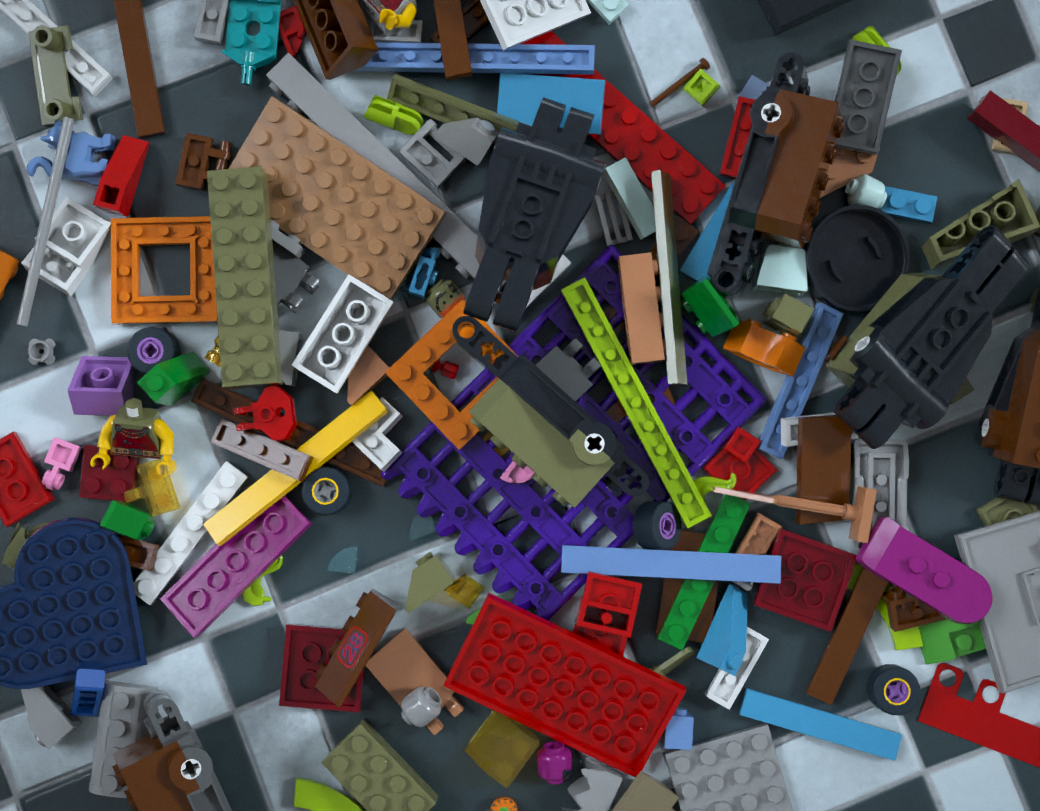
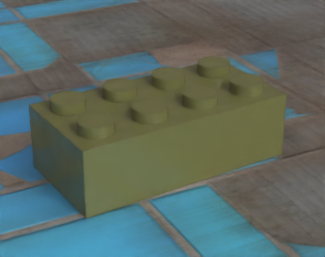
M365 719L349 732L321 762L367 811H429L438 799L437 793Z

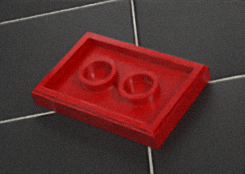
M11 432L0 439V518L6 527L14 525L55 500L51 491L46 488V485L42 484L43 477L16 432Z

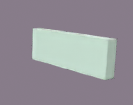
M626 157L605 168L603 174L640 240L656 232L654 207Z

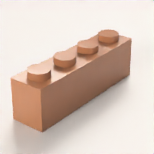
M651 253L619 256L617 263L629 361L631 365L662 362L665 360L664 355L666 353L665 340L662 339L661 329L664 328L663 315L658 310V302H661L660 286H655L654 276L658 275L657 260H652Z

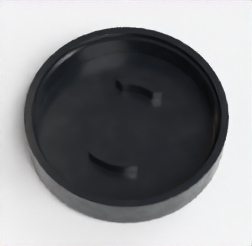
M867 205L846 206L826 214L813 225L809 243L805 242L802 248L805 250L808 288L823 304L842 312L854 313L872 310L901 274H908L910 269L909 243L900 225L884 211Z

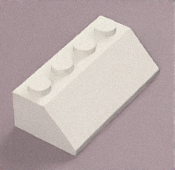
M348 275L292 363V366L333 392L338 393L394 302L351 275Z

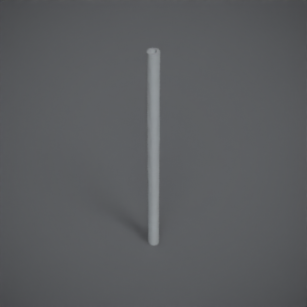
M68 117L63 118L17 319V325L28 327L75 121Z

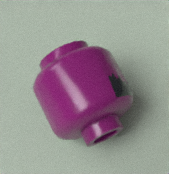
M549 741L538 750L537 772L539 776L547 780L549 784H560L571 775L572 753L564 743Z

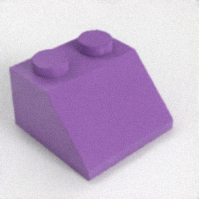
M81 357L67 390L74 415H115L121 406H125L127 400L134 398L135 368L130 363L128 357Z

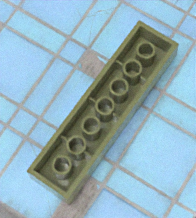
M261 166L207 171L222 387L238 389L283 385L267 173Z

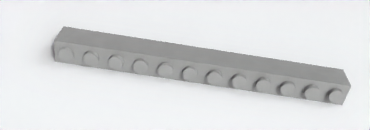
M287 53L266 74L271 82L268 85L278 97L284 95L289 100L287 105L299 114L302 112L308 120L446 211V216L431 239L439 246L440 254L447 261L451 258L458 264L455 269L464 278L467 279L470 276L474 280L480 266L475 257L477 235L295 58ZM503 280L500 291L506 286V280Z

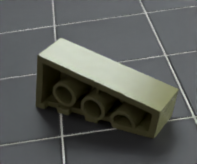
M1019 179L931 236L924 243L922 250L931 271L952 264L976 234L989 225H995L1011 243L1030 237L1040 228Z

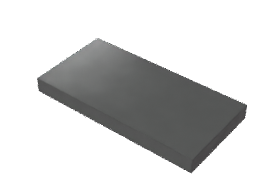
M851 39L848 41L834 100L839 103L841 115L844 116L843 122H845L841 139L838 138L836 148L874 156L878 155L902 50Z

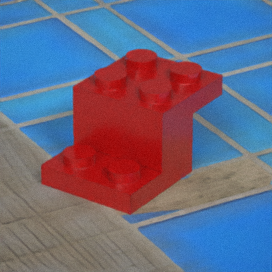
M588 571L584 593L579 601L573 633L623 656L627 637L631 638L642 583Z

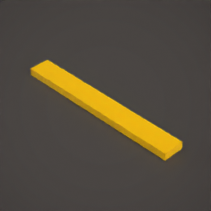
M372 390L297 449L314 457L304 479L389 412ZM272 469L203 525L216 544L222 546L301 483V481Z

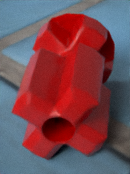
M439 359L432 366L431 372L435 373L437 370H441L442 376L454 380L457 376L459 365L449 361L441 364Z

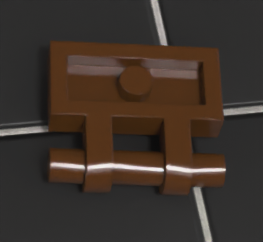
M186 133L175 184L180 187L204 191L205 181H208L207 171L210 158L217 159L215 170L226 169L227 163L231 162L232 154L230 149L232 143L221 141L220 149H213V138Z

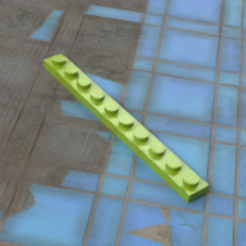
M584 277L561 289L562 295L596 359L601 364L605 376L686 528H690L712 516L587 280Z

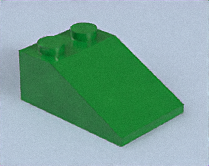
M708 274L682 291V305L688 313L694 311L699 318L696 324L704 334L709 332L714 337L739 324V316L727 299L713 286L712 279Z

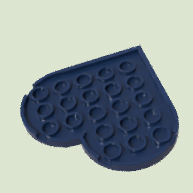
M86 518L55 520L40 527L30 535L21 547L14 570L15 582L0 586V686L12 689H31L75 680L78 669L104 670L105 673L147 665L130 561L126 548L120 538L112 530L101 526L99 522Z

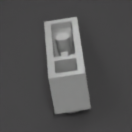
M50 685L21 689L31 730L35 733L36 741L43 747L48 749L55 747L82 723L77 716L70 715L71 709Z

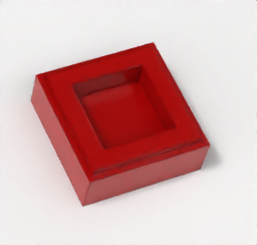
M738 426L723 448L747 463L761 441Z

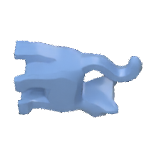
M55 122L54 126L48 130L47 136L40 138V140L48 143L50 149H57L63 122ZM72 131L61 180L68 179L98 186L109 160L101 159L99 162H94L95 153L115 151V136L104 134L102 138H97L84 131ZM43 156L34 157L27 164L26 171L32 177L37 167H43L46 174L50 177L53 163Z

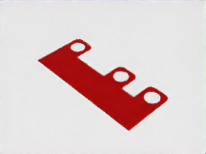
M947 663L938 664L918 721L1040 768V727L1000 713L999 711L1006 693H999V698L994 703L984 701L982 697L984 688L987 686L997 688L996 682L983 679L979 684L974 701L971 702L956 696L963 678V671ZM947 669L952 670L956 675V682L950 687L943 686L939 680L940 673Z

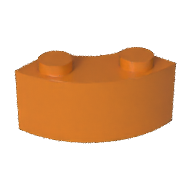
M747 319L746 322L739 321V324L731 329L723 349L758 366L793 377L805 350V347L796 342L797 338L784 332L782 335L761 328L762 324L753 319Z

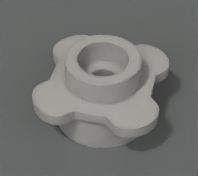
M32 339L29 342L28 348L29 362L33 365H37L39 362H45L48 365L55 362V356L53 355V348L56 346L55 341L52 339H46L45 341ZM41 349L44 350L43 354H40Z

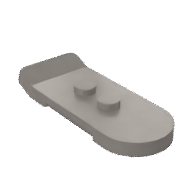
M862 439L855 440L852 446V504L854 505L857 486L876 489L870 531L880 517H889L907 530V479L909 477L907 442L904 440H888L881 447L871 449ZM851 540L853 554H858L863 542Z

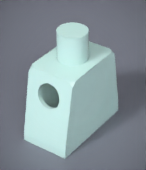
M778 242L777 245H767L763 250L752 290L802 297L808 289L805 250L792 248L793 246Z

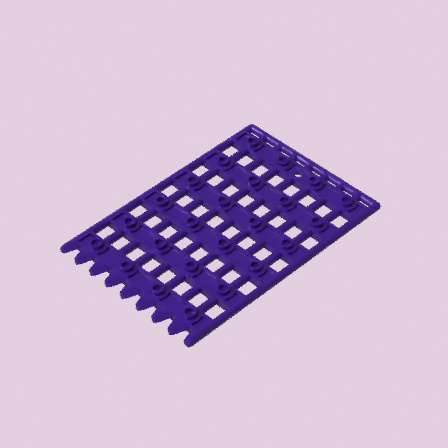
M608 246L571 284L585 277L589 286L597 293L595 297L599 305L601 306L606 302L617 311L608 320L614 330L624 320L619 273L616 274L606 263L612 259L618 265L617 260L619 256L623 255L614 246ZM562 293L508 345L518 357L524 355L536 365L555 346L559 347L567 338L571 342L576 338L583 345V348L573 358L579 364L586 357L590 361L593 358L596 359ZM658 302L660 306L658 308L659 313L662 312V302ZM682 315L683 335L687 333L697 343L691 348L684 341L687 384L691 388L673 405L662 394L671 385L668 383L667 374L654 386L644 374L655 363L640 364L637 367L632 365L646 393L652 394L654 397L652 404L675 448L691 461L686 468L692 477L729 440L738 426L741 428L765 404L766 398ZM550 320L560 332L541 348L531 337ZM664 328L661 329L662 339H664ZM626 339L621 344L625 354L628 353V345ZM704 351L716 362L712 367L700 357ZM600 368L588 379L593 386L576 403L596 421L608 426L614 433L615 438L625 446L624 454L647 474L649 486L646 491L654 498L653 501L667 502L670 496L649 456L644 451L641 441L635 442L625 432L631 425L627 415L616 423L606 413L618 400L615 392L612 391L599 405L587 394L605 376L602 368ZM484 369L451 403L458 410L474 393L478 395L495 377ZM723 370L734 380L730 386L719 376ZM741 389L753 399L749 405L737 394ZM699 395L709 407L691 423L681 412ZM718 413L729 425L710 442L700 430ZM431 421L401 451L402 454L385 472L381 471V476L386 480H390L404 473L406 476L399 487V495L402 498L408 499L423 492L424 496L417 507L419 516L426 518L441 510L443 514L436 525L437 534L444 537L460 530L461 534L454 547L455 552L458 555H466L479 549L480 553L473 565L474 571L477 574H485L497 567L499 571L492 583V588L494 592L500 594L516 586L518 590L511 601L512 604L524 610L535 606L537 609L534 614L548 621L586 583L587 574L578 573L579 575L561 593L549 582L561 570L562 545L588 546L587 543L605 525L617 536L607 547L621 548L634 535L632 529L634 515L625 507L634 496L622 493L616 498L602 482L605 478L604 476L575 508L571 506L559 517L550 507L556 500L552 496L555 492L553 489L541 498L531 488L536 482L533 478L523 483H509L500 478L512 463L511 457L514 454L512 453L504 461L493 450L497 445L490 440L492 436L485 442L476 434L464 447L458 450ZM438 431L448 443L428 460L418 449ZM456 450L466 462L447 479L437 467ZM475 469L485 481L466 498L456 486ZM634 481L630 486L636 487L637 484ZM494 488L504 499L485 517L474 505ZM512 506L523 518L504 536L493 524ZM588 507L598 518L578 536L568 525ZM531 525L541 537L522 555L512 543ZM550 544L560 556L541 574L531 562Z

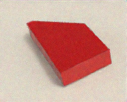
M296 5L281 11L279 33L287 52L295 59L307 34Z

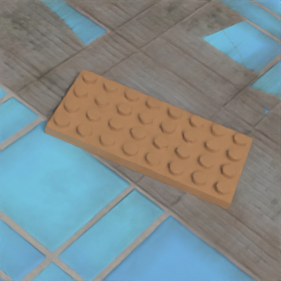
M271 96L229 169L261 166L268 176L270 217L280 225L279 228L288 235L292 233L300 239V243L347 275H351L390 300H393L447 214L446 211L273 96Z

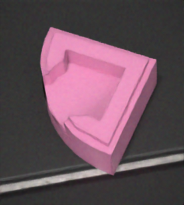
M512 461L500 478L509 483H523L532 479L531 476L534 472L528 466L522 469Z

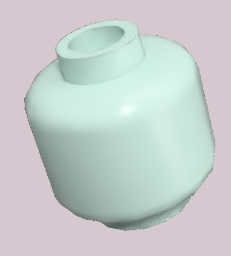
M862 174L856 179H851L845 189L847 202L850 206L867 205L880 209L887 198L884 184L866 174Z

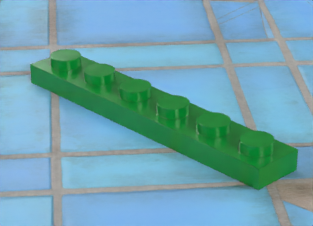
M724 494L697 552L728 553L751 503L736 496ZM683 580L657 636L659 640L683 650L715 580Z

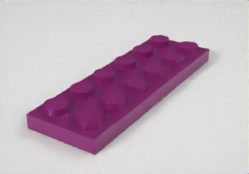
M284 495L222 546L215 544L160 600L192 637L198 638L312 523Z

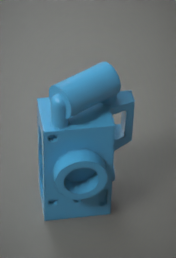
M425 248L422 252L423 256L419 258L409 288L410 294L425 299L429 286H435L439 271L435 270V260L440 255L438 248Z

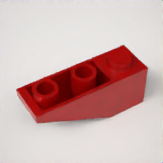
M126 135L122 136L100 179L93 202L94 206L102 211L128 218L150 143L148 141Z

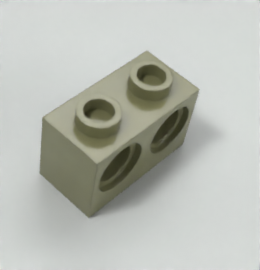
M784 294L780 298L775 297L773 302H769L763 312V315L766 316L763 324L781 334L784 332L797 336L803 331L814 309Z

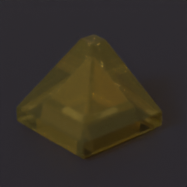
M464 573L454 583L446 587L444 591L450 597L470 609L485 587Z

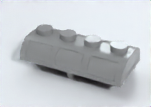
M105 680L98 717L89 792L102 796L126 798L124 791L128 787L126 785L121 788L112 766L116 765L117 762L113 753L150 735L143 719L148 717L143 704L147 694L158 690V687Z

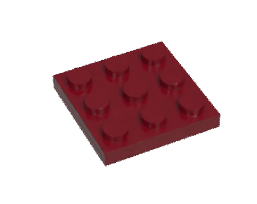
M779 528L770 555L781 556V583L760 582L753 604L831 632L857 555Z
M286 624L279 706L348 712L361 711L364 669L341 707L332 703L315 687L319 680L315 678L317 671L322 663L328 665L332 658V655L329 654L332 645L336 639L341 641L346 633L342 628Z

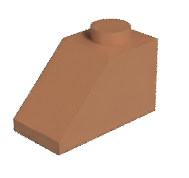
M369 346L366 347L348 376L347 402L351 406L388 376L385 372L389 369V366Z

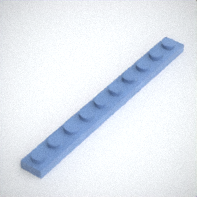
M376 42L378 51L365 66L353 70L445 72L440 43ZM468 44L472 73L594 75L595 45L518 44L503 51L500 44Z

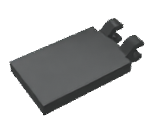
M272 240L277 307L280 303H283L296 314L303 306L301 304L303 299L293 292L300 285L313 295L319 288L318 284L320 281L315 276L307 274L310 266Z
M576 338L563 351L555 346L535 365L575 402L593 386L588 379L601 368V364L595 358L586 364L584 368L573 358L583 348V345Z

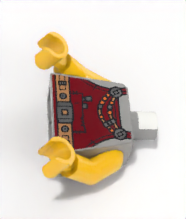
M358 0L362 11L374 21L387 37L391 36L399 28H409L417 12L416 0Z

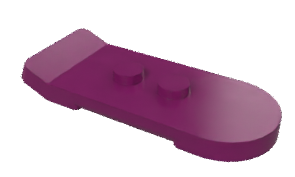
M889 517L877 519L869 533L868 543H863L856 556L857 562L869 572L884 581H889L954 623L971 624L979 621L987 615L992 606V591L982 575L904 529Z

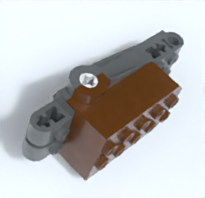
M163 690L151 691L147 694L143 704L148 716L143 721L150 735L113 753L117 764L112 767L121 788L126 785L128 787L124 793L132 811H232L213 770L212 760L202 747L196 731L192 730L188 721L183 720L177 705L167 692ZM162 705L168 716L162 718L158 706Z

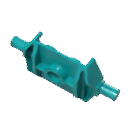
M280 0L229 1L225 50L222 49L221 52L241 66L242 76L240 84L252 86L253 71L276 60L281 13ZM254 23L259 24V33L255 36H250L248 34L250 25Z

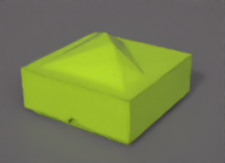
M700 68L684 86L683 90L704 107L721 86Z

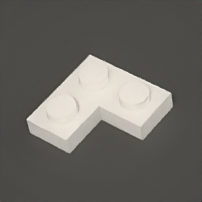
M382 397L380 401L389 412L352 442L385 472L402 454L385 435L403 416Z

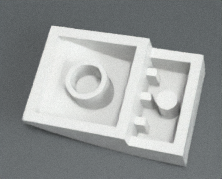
M66 197L53 214L39 278L71 297L98 256L111 229V223ZM34 247L21 263L26 271H29Z

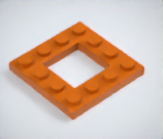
M210 216L111 218L112 324L218 322ZM190 245V295L141 296L140 246Z
M464 299L454 306L385 372L458 450L464 447L480 431L469 421L473 417L469 411L497 379L495 378L459 412L424 373L457 343L453 336L452 328L454 322L459 317L468 316L463 314L466 304ZM476 319L500 342H502L510 351L513 352V350L490 328V326L485 321ZM464 327L460 331V336L470 338L475 330L471 327ZM485 346L482 347V356H485L486 354L491 355L492 365L494 363V360L499 355H502L499 353L497 356H495L493 354L492 346L490 348H486Z

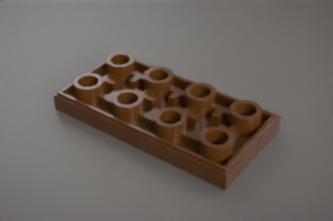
M837 415L798 417L796 498L837 505L849 504L852 430ZM796 509V522L798 524L845 520L842 519V516Z
M681 530L678 542L669 550L697 552L705 534ZM664 578L655 631L656 635L659 634L684 579ZM715 580L687 640L703 643L713 621L719 580Z

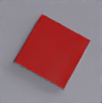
M722 448L702 467L709 476L729 480L732 473L736 474L737 479L733 489L755 492L777 471L757 448L747 463ZM738 497L742 500H747V498Z

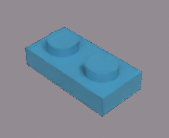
M885 186L887 198L880 210L892 217L927 224L933 222L937 196Z

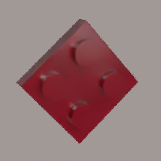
M84 444L79 497L135 502L139 457L114 455L108 449L107 454L110 457V463L102 470L104 465L103 459L97 458L94 467L90 464L92 457L99 453L100 447Z

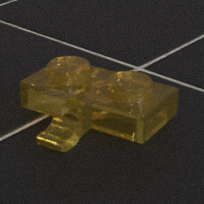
M163 458L136 466L142 486L123 493L126 503L146 497L152 517L181 508L167 465H164V474L161 476L156 472V466L163 461Z

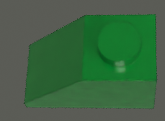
M112 500L100 525L133 539L143 540L154 529L155 523L153 520L155 515L128 502Z

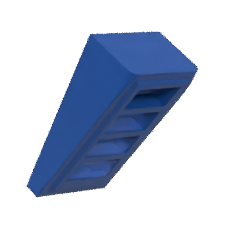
M77 670L70 710L71 716H98L104 690V670Z

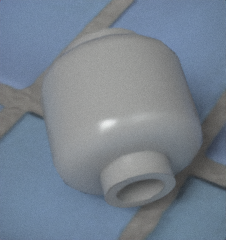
M419 686L403 698L401 702L402 718L409 725L413 724L416 727H424L440 714L442 700L433 688Z

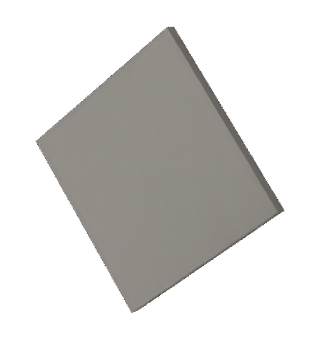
M1039 510L954 535L961 562L982 575L992 591V606L987 615L978 622L999 693L1010 692L1040 682Z

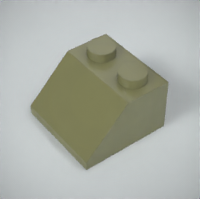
M430 551L415 562L418 567L412 571L405 606L407 613L422 605L456 580V577L439 552L433 556Z

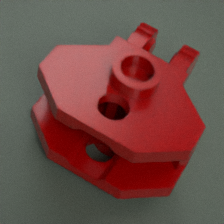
M278 386L265 387L258 401L251 403V406L233 409L234 415L240 416L253 413L254 418L252 423L245 422L235 425L236 431L260 430L273 441H284L290 439L297 427L294 399L283 388ZM282 409L285 410V415L283 417H281L280 414Z

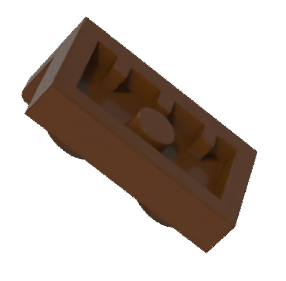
M897 586L883 592L881 597L887 604L889 624L894 632L946 620L938 611Z

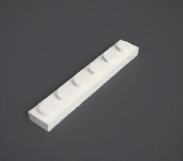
M229 461L223 464L158 550L153 570H143L133 583L135 595L149 605L154 604L208 531L203 524L231 502L249 476Z

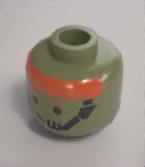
M440 279L435 286H432L426 292L429 295L426 299L427 304L440 318H443L462 299L465 300V294L452 280L444 281Z

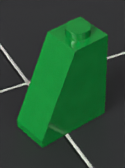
M192 351L158 363L137 383L155 403L173 406L201 381V378L206 377L211 370Z

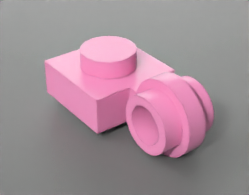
M54 437L44 462L54 465L52 470L48 469L42 480V484L46 485L47 489L59 490L65 479V475L61 474V469L73 471L82 447Z

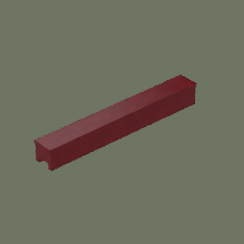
M990 90L980 99L979 104L969 114L967 119L989 136L1000 141L1002 145L1010 148L1015 155L1040 172V126Z

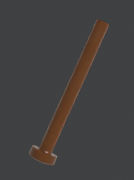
M701 58L699 65L650 101V105L655 107L693 78L700 68L706 71L710 69L708 61L705 58Z

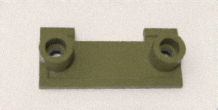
M43 25L37 26L33 31H29L28 35L42 125L48 126L54 125L57 121L63 122L64 117L72 118L75 121L83 120L80 97H71L64 52L73 50L70 26L65 25L53 28Z

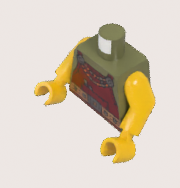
M129 399L126 401L125 406H121L117 414L111 415L103 425L97 447H100L99 453L92 457L90 461L91 466L94 467L97 458L103 459V470L110 463V457L107 454L108 449L114 455L162 459L163 457V461L156 466V472L161 476L164 474V465H167L169 475H171L177 468L175 461L171 459V455H174L173 430L164 420H161L158 410L143 408L142 402L139 399Z

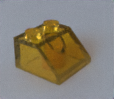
M493 710L464 751L485 773L505 788H508L540 743L539 738L520 723Z

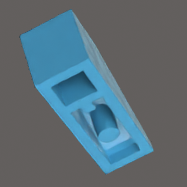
M728 585L696 657L733 676H736L746 653L747 593L733 585Z

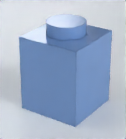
M677 707L664 730L662 744L665 749L692 750L694 717L691 713L687 712L686 708Z

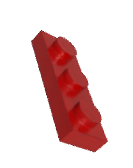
M741 96L738 98L719 175L735 179L737 177L752 127L750 109L755 101L754 99Z

